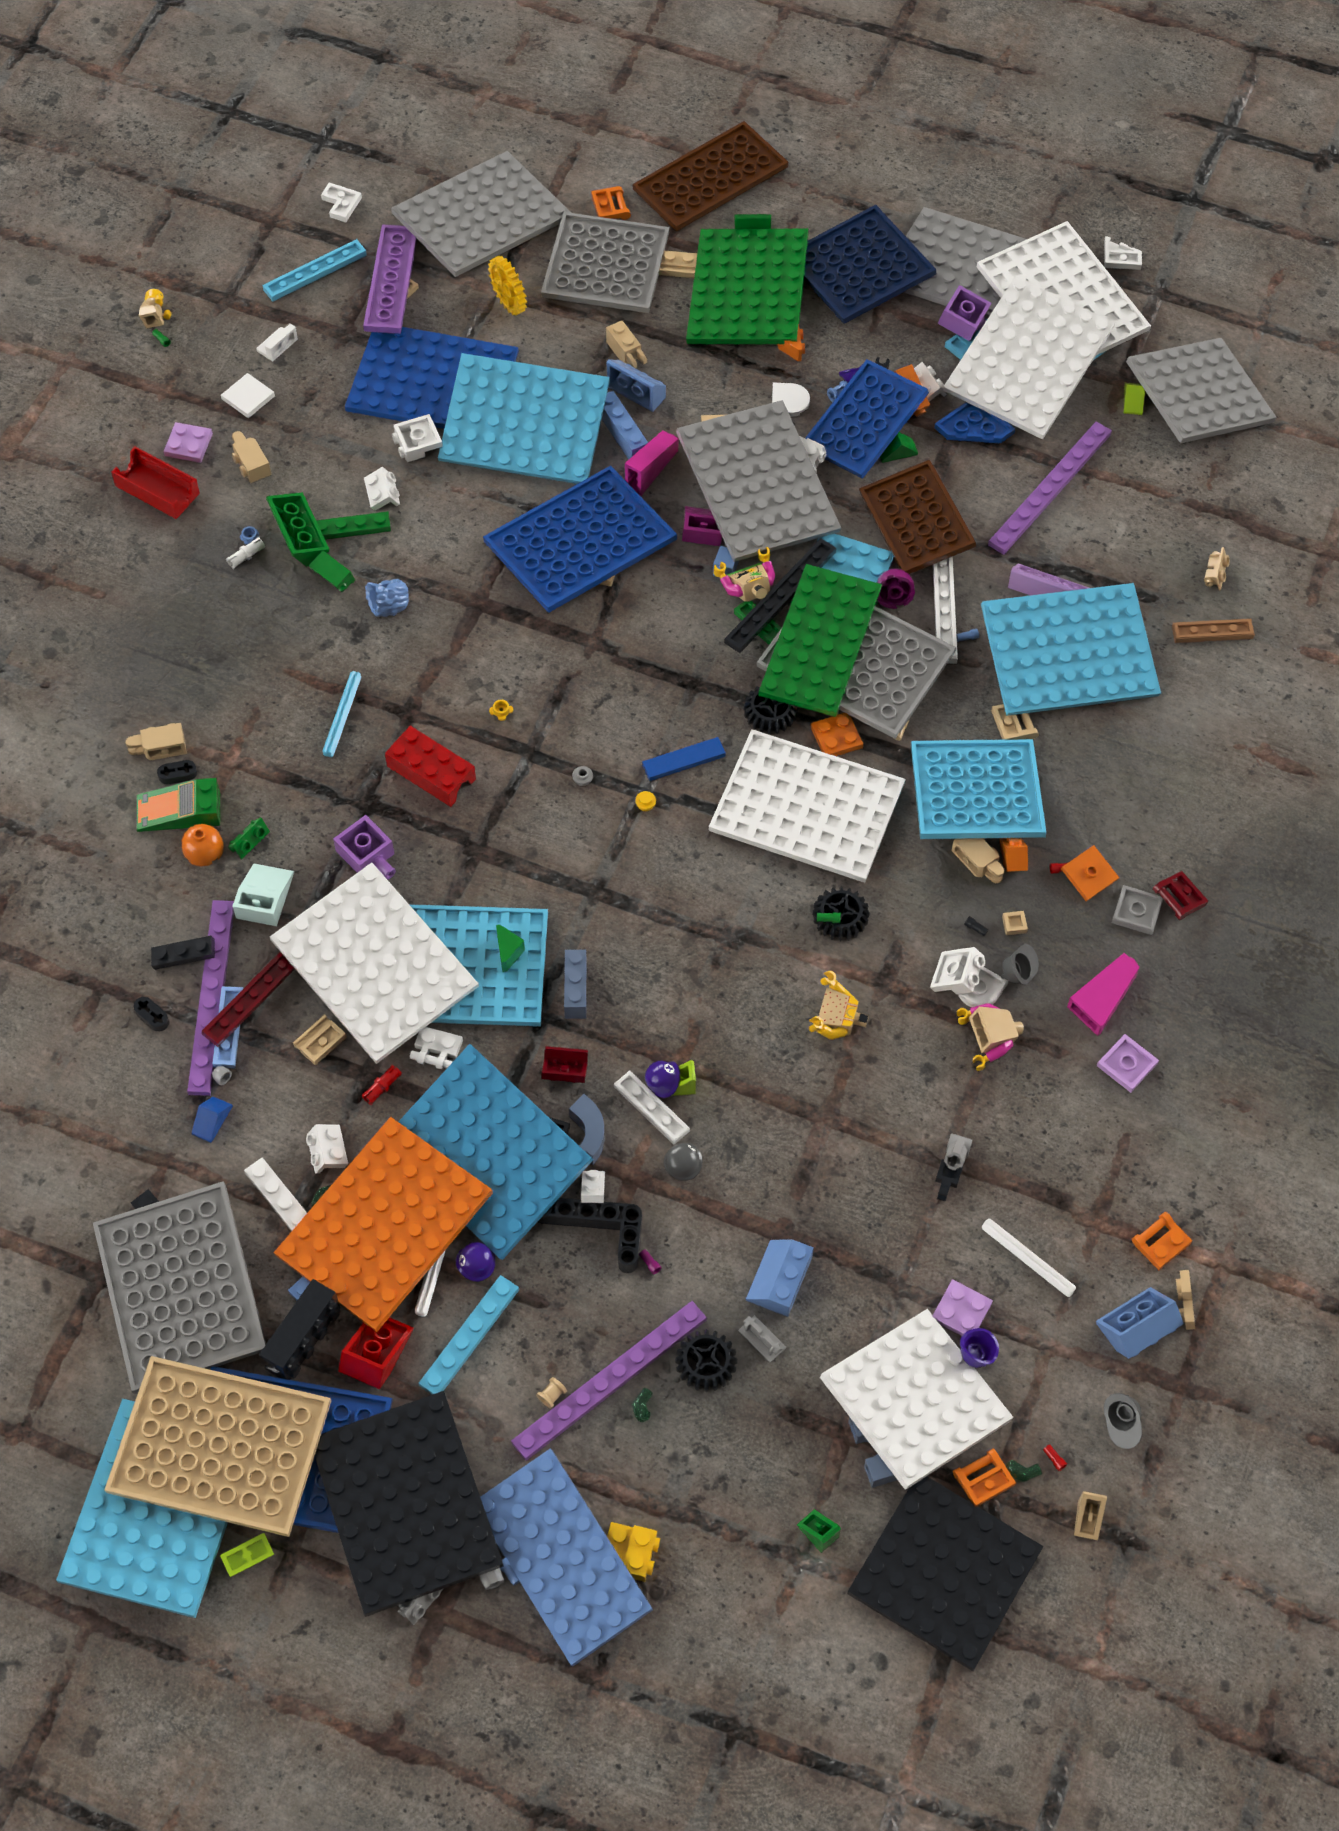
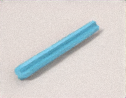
M352 671L349 675L323 748V755L326 757L334 756L361 680L359 672Z

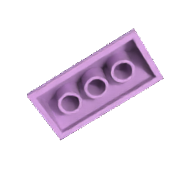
M1021 564L1012 567L1008 588L1030 596L1089 588Z

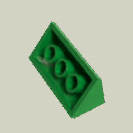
M303 492L266 497L288 548L295 559L308 567L322 551L329 552L330 549Z

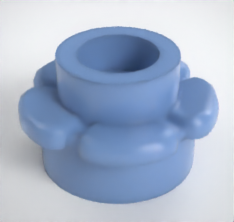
M245 527L241 532L240 539L245 544H249L259 537V532L254 527Z

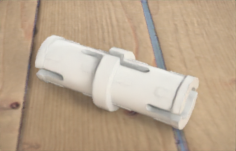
M257 537L246 546H241L239 551L226 558L231 568L234 569L245 560L252 559V556L264 549L265 545Z

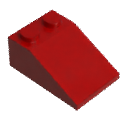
M389 1317L376 1332L363 1322L342 1350L338 1371L380 1389L391 1374L414 1328Z

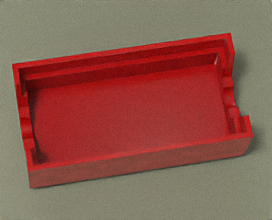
M136 446L130 451V463L127 470L121 472L115 467L111 471L117 488L175 519L200 494L196 478Z
M411 725L385 752L387 767L450 807L456 802L457 792L462 783L468 781L469 784H472L476 780L474 765Z

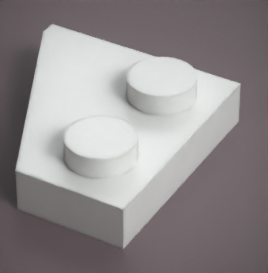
M1105 236V268L1141 270L1142 251L1131 248L1122 242L1118 245L1111 242L1110 237Z

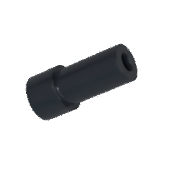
M971 916L964 923L965 926L970 929L972 928L983 936L989 930L976 922Z

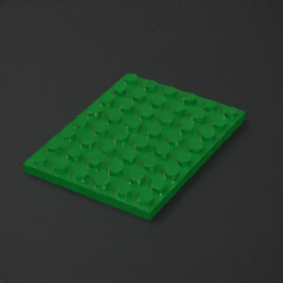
M808 228L701 229L686 336L687 344H784V341L797 342L809 236Z

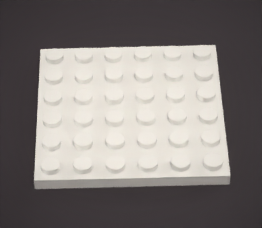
M928 1309L831 1367L820 1376V1379L905 1490L1013 1419L1011 1413L976 1369L969 1366L963 1360L961 1350L938 1321L933 1318Z

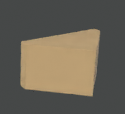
M1082 1492L1078 1500L1074 1536L1098 1540L1107 1496Z

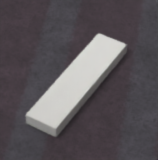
M630 1070L614 1083V1088L673 1145L690 1132V1128Z

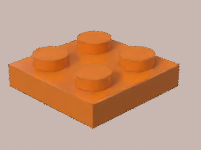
M847 713L811 723V730L821 752L839 756L863 748L861 737L851 716Z

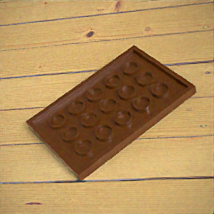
M930 460L859 488L860 494L899 568L906 573H914L976 547L972 534Z

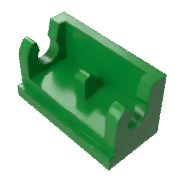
M322 551L309 565L310 569L314 570V572L318 573L341 592L346 590L355 581L351 571L325 551Z

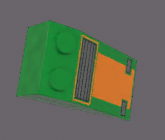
M217 778L195 779L137 795V832L184 829L196 824L220 826V789Z

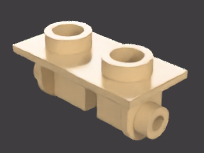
M1222 547L1221 553L1214 551L1210 554L1208 569L1204 578L1206 586L1217 585L1219 590H1221L1222 583L1226 580L1225 570L1230 562L1224 547Z

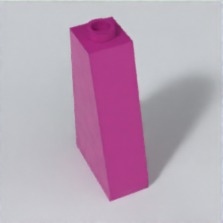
M662 430L625 463V481L640 496L643 495L678 452L679 438Z
M1123 953L1069 999L1067 1008L1097 1036L1101 1034L1137 976L1139 966L1135 959Z

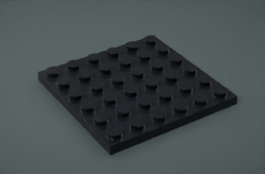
M926 1476L909 1487L847 1594L971 1671H974L1043 1546Z

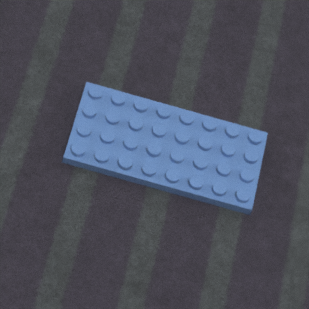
M551 1448L480 1497L495 1542L509 1561L511 1568L571 1666L579 1663L653 1611L648 1600Z

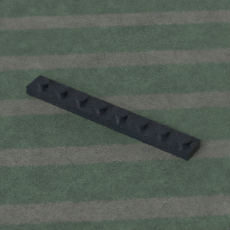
M820 538L770 590L765 598L726 636L724 643L741 653L794 597L805 565L809 564L822 568L836 553V547Z

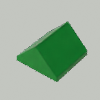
M734 214V229H771V214Z

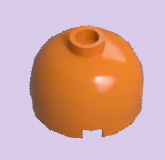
M196 824L184 833L182 852L192 865L200 867L213 864L212 861L217 858L219 860L222 856L224 842L218 830L213 826Z

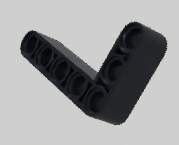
M559 1198L538 1221V1223L620 1230L618 1267L624 1273H632L638 1267L642 1210L635 1204L615 1202L581 1203L579 1199ZM564 1209L571 1211L567 1215H563L560 1213V1211ZM586 1211H590L593 1213L589 1217H585L582 1215ZM607 1213H612L615 1215V1217L611 1219H608L604 1216ZM629 1215H635L638 1217L636 1220L632 1221L627 1219ZM633 1236L636 1239L629 1242L625 1240V1237ZM631 1257L633 1261L626 1263L623 1261V1258Z

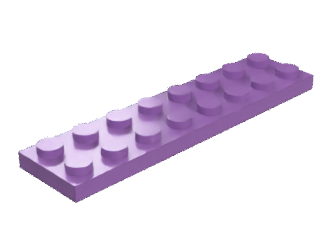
M382 225L363 325L366 332L401 334L417 238L405 226Z

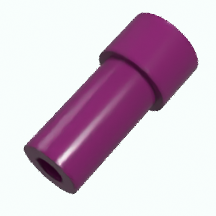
M646 1249L639 1253V1256L653 1275L662 1269Z

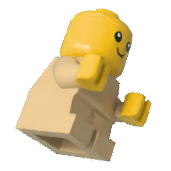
M149 289L145 294L144 302L140 306L139 317L146 329L164 325L163 319L169 320L171 318L170 310H165L162 313L161 307L164 296L158 289Z

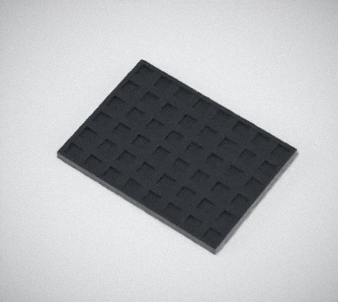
M444 1391L321 1434L315 1452V1459L365 1617L504 1567Z

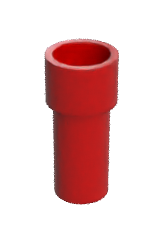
M1051 863L1049 865L1050 873L1063 872L1061 868L1067 863Z
M1050 1444L1043 1449L1058 1471L1067 1466L1066 1461L1058 1455Z

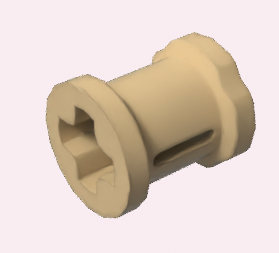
M554 1377L549 1380L550 1383L542 1392L536 1394L537 1398L550 1409L554 1407L553 1403L559 1396L567 1392L565 1386Z

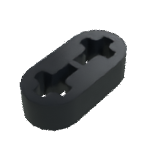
M183 760L161 765L157 769V775L161 783L174 784L193 780L197 776V769L193 761Z
M140 997L134 1002L133 1007L136 1015L151 1029L158 1032L167 1029L169 1019L166 1012L150 998ZM140 1006H147L149 1012H147L145 1009H140ZM154 1016L157 1017L159 1020L162 1019L163 1022H155Z

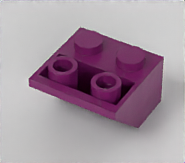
M685 506L682 541L720 546L722 535L711 510Z

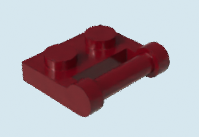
M1183 871L1160 881L1152 889L1172 908L1178 920L1184 919L1187 915L1205 907L1208 903L1206 897ZM1169 888L1185 907L1182 908L1166 889Z

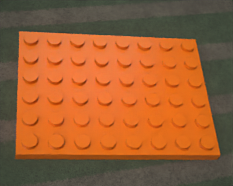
M390 1117L273 1253L311 1282L314 1279L336 1292L338 1303L377 1332L493 1194V1191Z

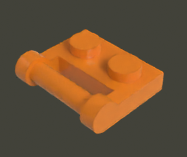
M616 186L591 191V197L598 217L621 218L622 220H627L631 217L623 198L624 192L622 187ZM612 196L617 199L620 209H615Z
M1163 1212L1159 1219L1143 1233L1137 1234L1132 1238L1133 1244L1158 1270L1162 1269L1193 1241L1173 1221L1167 1212ZM1165 1226L1169 1231L1149 1247L1146 1241Z
M995 1449L987 1451V1455L961 1469L959 1467L953 1470L955 1479L960 1483L975 1507L989 1501L1016 1484ZM990 1463L994 1464L995 1468L969 1482L967 1476Z

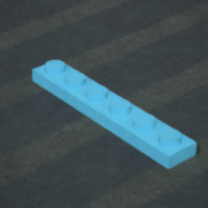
M356 239L262 285L263 291L273 302L367 256L366 250Z
M501 1275L498 1277L420 1380L419 1386L432 1395L445 1390L518 1293L519 1287Z

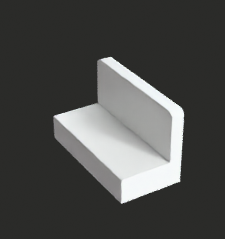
M289 324L285 328H278L257 347V352L273 362L298 340L296 327Z

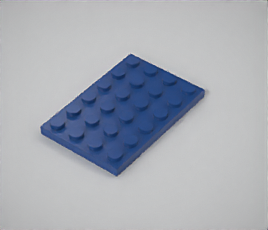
M866 359L805 439L809 438L825 447V460L863 479L929 394L928 389Z

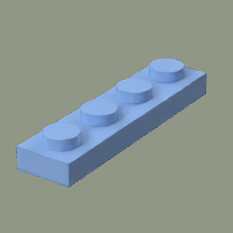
M222 986L219 1013L244 989L243 987ZM240 1026L219 1047L215 1045L213 1068L224 1066L235 1069Z

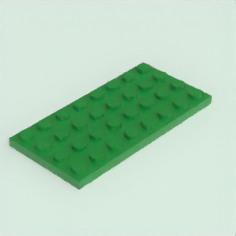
M806 564L760 686L758 696L836 717L882 584Z

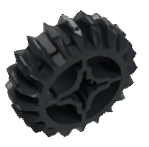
M756 686L755 691L751 690L749 696L745 698L743 710L748 725L753 724L754 730L760 728V732L766 730L769 735L771 731H775L778 734L779 729L785 732L787 727H791L796 720L798 707L758 696L760 687Z
M842 886L839 890L833 887L831 893L825 890L823 895H819L817 901H815L812 912L813 922L817 924L818 931L823 930L824 936L830 934L831 940L839 937L838 939L841 942L843 937H846L849 941L851 935L857 938L859 932L863 933L865 926L868 925L869 906L868 903H864V896L859 897L858 891L851 893V888L845 891ZM844 909L840 917V923L817 921V913H842Z
M706 1329L704 1335H701L697 1330L695 1338L689 1334L687 1336L688 1342L682 1340V1348H678L676 1351L678 1355L675 1358V1363L678 1364L676 1370L682 1373L680 1379H688V1387L695 1383L696 1391L700 1389V1386H704L705 1392H708L709 1386H712L713 1390L716 1391L718 1383L722 1387L726 1386L725 1379L731 1381V1373L736 1372V1367L734 1366L738 1362V1359L734 1357L736 1349H730L732 1342H725V1335L717 1338V1331H714L713 1335H709V1331ZM701 1346H710L707 1349L699 1348ZM718 1351L725 1358L724 1367L719 1365V1361L716 1359ZM689 1355H692L693 1360L697 1362L694 1371L690 1368L687 1361ZM704 1358L706 1361V1358H710V1363L707 1361V1363L702 1364V1359ZM706 1372H711L714 1375L704 1376L703 1374Z

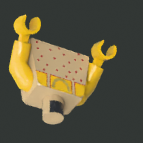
M833 971L824 972L828 979L824 977L820 982L824 986L829 985V988H826L819 1016L809 1020L813 1023V1025L809 1026V1031H816L824 1037L834 1040L851 1035L853 1025L866 1028L869 1015L857 1012L859 1001L836 980V975Z

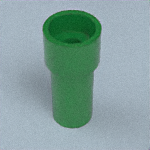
M158 329L153 330L152 335L164 347H168L171 344V340L167 336H164Z
M817 913V921L840 923L841 913Z

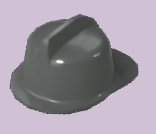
M1023 944L1013 954L1003 960L1001 978L1007 979L1010 983L1028 984L1038 972L1039 967L1038 957L1033 947L1029 944Z
M1122 1393L1111 1394L1104 1403L1109 1436L1120 1448H1133L1140 1442L1142 1437L1141 1407L1129 1395Z

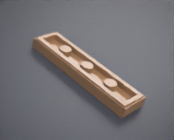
M1251 619L1177 622L1172 624L1175 643L1253 639L1255 635Z

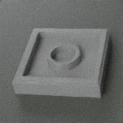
M1123 885L1111 923L1152 935L1163 898Z

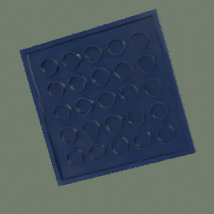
M877 205L808 240L804 280L843 324L936 275V268Z

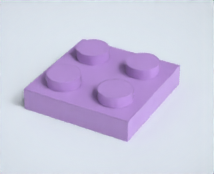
M175 422L164 449V455L166 457L201 463L213 434L212 429Z
M1124 1034L1097 1063V1067L1131 1093L1155 1068L1159 1060Z
M952 1279L932 1316L940 1325L963 1336L967 1331L980 1327L993 1300Z

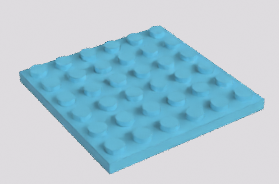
M1033 739L911 741L920 839L1046 837Z

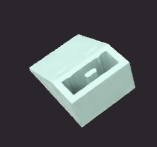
M253 864L241 883L233 903L236 919L277 926L294 871Z

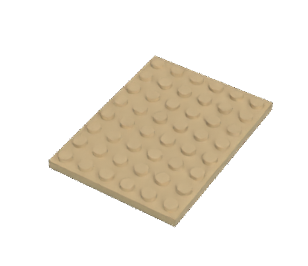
M151 1356L104 1491L133 1500L289 1537L329 1411L331 1398Z

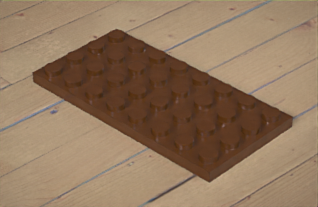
M743 121L635 182L633 190L677 232L788 168V161Z

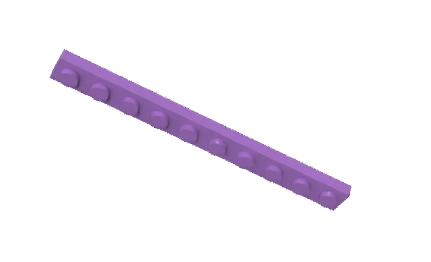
M1096 421L989 540L988 546L1005 555L1110 437L1112 430Z
M213 900L208 936L212 935L215 939V958L206 959L204 962L187 1090L188 1095L211 1096L212 1072L214 1070L212 1063L215 1045L202 1035V1030L219 1014L222 986H225L234 916V901Z
M691 1301L511 1440L512 1445L527 1461L707 1321V1317Z

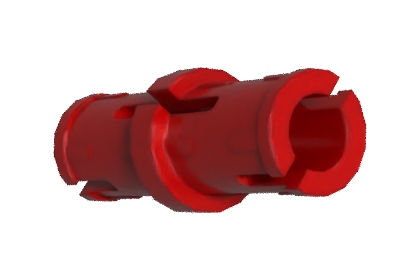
M391 1065L380 1078L377 1077L374 1080V1084L361 1095L362 1098L369 1105H372L402 1075L400 1070Z

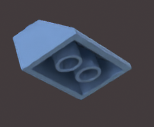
M609 359L607 361V377L610 378L608 388L652 412L666 398V385L661 381L653 379L646 373L633 368L630 364H626L621 360Z
M793 1239L770 1240L746 1301L788 1317L811 1262L814 1247Z
M1151 1287L1096 1321L1098 1327L1115 1350L1128 1359L1138 1355L1140 1351L1148 1346L1156 1344L1159 1339L1173 1333L1184 1324L1176 1301Z

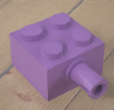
M959 285L944 309L938 324L970 341L976 330H981L987 321L985 320V315L991 302Z
M367 815L333 838L336 852L356 873L370 863H373L386 879L394 876L395 869L386 861L394 855L393 843Z

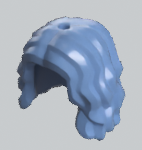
M384 580L379 584L369 582L365 586L368 605L376 617L395 616L406 609L409 602L408 587L401 580Z

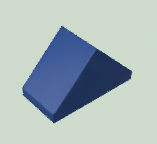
M211 1097L200 1104L193 1125L192 1135L212 1143L233 1105L216 1097Z

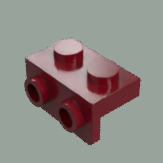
M546 1046L541 1079L585 1083L588 1068V1050Z

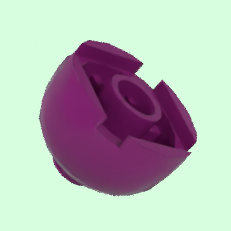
M896 568L889 569L883 572L877 579L876 583L882 584L878 601L884 607L897 609L896 606H906L913 600L915 595L914 582L905 571Z

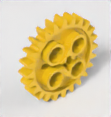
M497 256L489 260L488 271L490 272L489 277L492 279L490 283L493 286V291L497 293L496 297L500 298V304L503 303L508 313L515 316L526 311L527 301L525 297L527 296L523 292L525 288L522 285V281L518 278L519 274L515 273V267L512 268L511 262H508L507 258H503V256Z

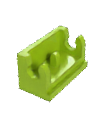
M262 1533L221 1554L220 1557L229 1576L232 1577L273 1556L274 1553L265 1533Z

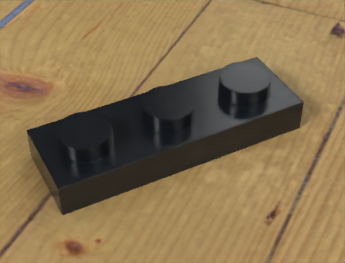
M212 935L151 947V966L154 970L215 958V939Z

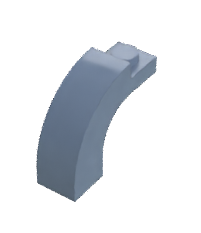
M583 1094L569 1108V1118L584 1131L585 1137L579 1146L594 1159L591 1162L594 1165L604 1147V1121L596 1104Z

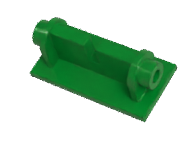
M260 817L259 819L252 820L243 830L242 835L239 834L233 841L229 842V850L233 853L236 851L241 860L270 832L263 819Z

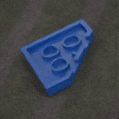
M967 402L936 422L934 427L947 440L1002 443L1015 433V428L1008 422Z

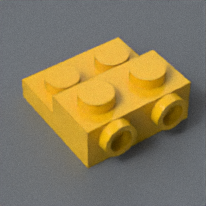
M611 1522L607 1535L608 1539L635 1580L645 1582L647 1575H652L655 1561H651L653 1552H658L661 1538L657 1537L656 1530L636 1525L630 1527Z

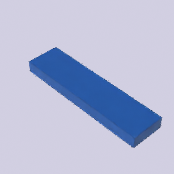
M716 737L642 761V766L649 781L723 758L726 753L719 738Z

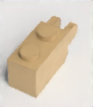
M623 321L606 327V342L619 360L630 364L633 368H637L636 359L643 365L647 363V358L641 350V344Z
M240 431L233 432L232 439L234 444L232 445L234 453H232V457L236 464H240L239 468L243 477L247 476L249 482L253 483L270 476L269 462L256 439H246Z
M181 723L149 727L140 730L141 734L130 736L125 740L130 755L145 754L149 760L187 754Z
M985 838L955 839L953 841L951 851L975 877H983L985 875L995 884L1002 882L1005 870L998 862L1000 856L994 847L989 846Z

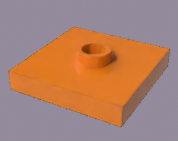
M1095 845L1061 868L1086 902L1120 878Z

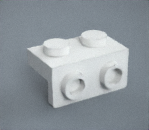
M921 362L914 368L921 385L928 389L927 399L929 402L940 393L943 397L947 395L943 391V382L939 378L936 380L934 377L936 372L930 365L927 367Z
M381 467L364 477L370 507L376 511L389 502H392L395 506L400 505V494L396 488V478L392 472H388L385 468Z
M316 1124L307 1134L306 1138L307 1145L310 1147L311 1164L314 1166L315 1173H321L324 1168H345L348 1165L340 1125Z

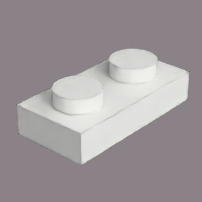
M589 1170L582 1172L581 1203H604L605 1171Z

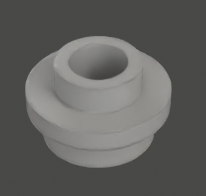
M586 766L577 767L572 774L573 780L579 786H586L592 781L593 772Z

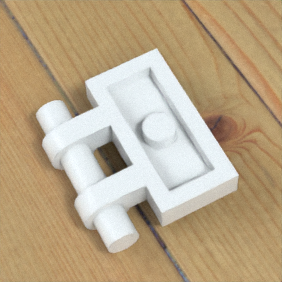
M425 1027L418 1033L414 1044L415 1048L421 1051L416 1052L412 1050L410 1059L416 1060L417 1063L423 1065L425 1063L435 1065L436 1068L441 1070L443 1068L447 1069L453 1062L447 1060V1058H457L463 1037ZM429 1052H432L435 1054H439L440 1056L435 1057L428 1054Z

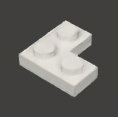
M328 183L321 194L322 200L334 204L329 212L330 217L343 222H347L362 199L360 192L332 183Z

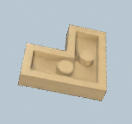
M1189 1270L1180 1271V1279H1176L1178 1301L1183 1300L1184 1308L1179 1309L1183 1322H1185L1186 1330L1195 1329L1190 1274Z

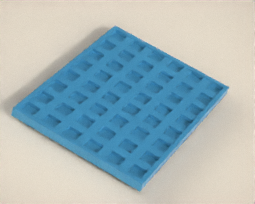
M471 1044L462 1051L398 1121L492 1189L493 1194L466 1226L501 1260L509 1254L594 1160Z

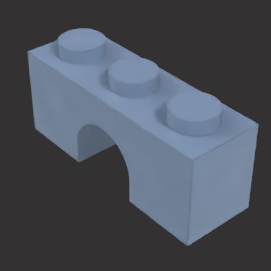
M565 950V1019H586V950Z
M849 1417L848 1423L855 1443L868 1442ZM878 1454L865 1459L864 1468L872 1488L897 1480Z

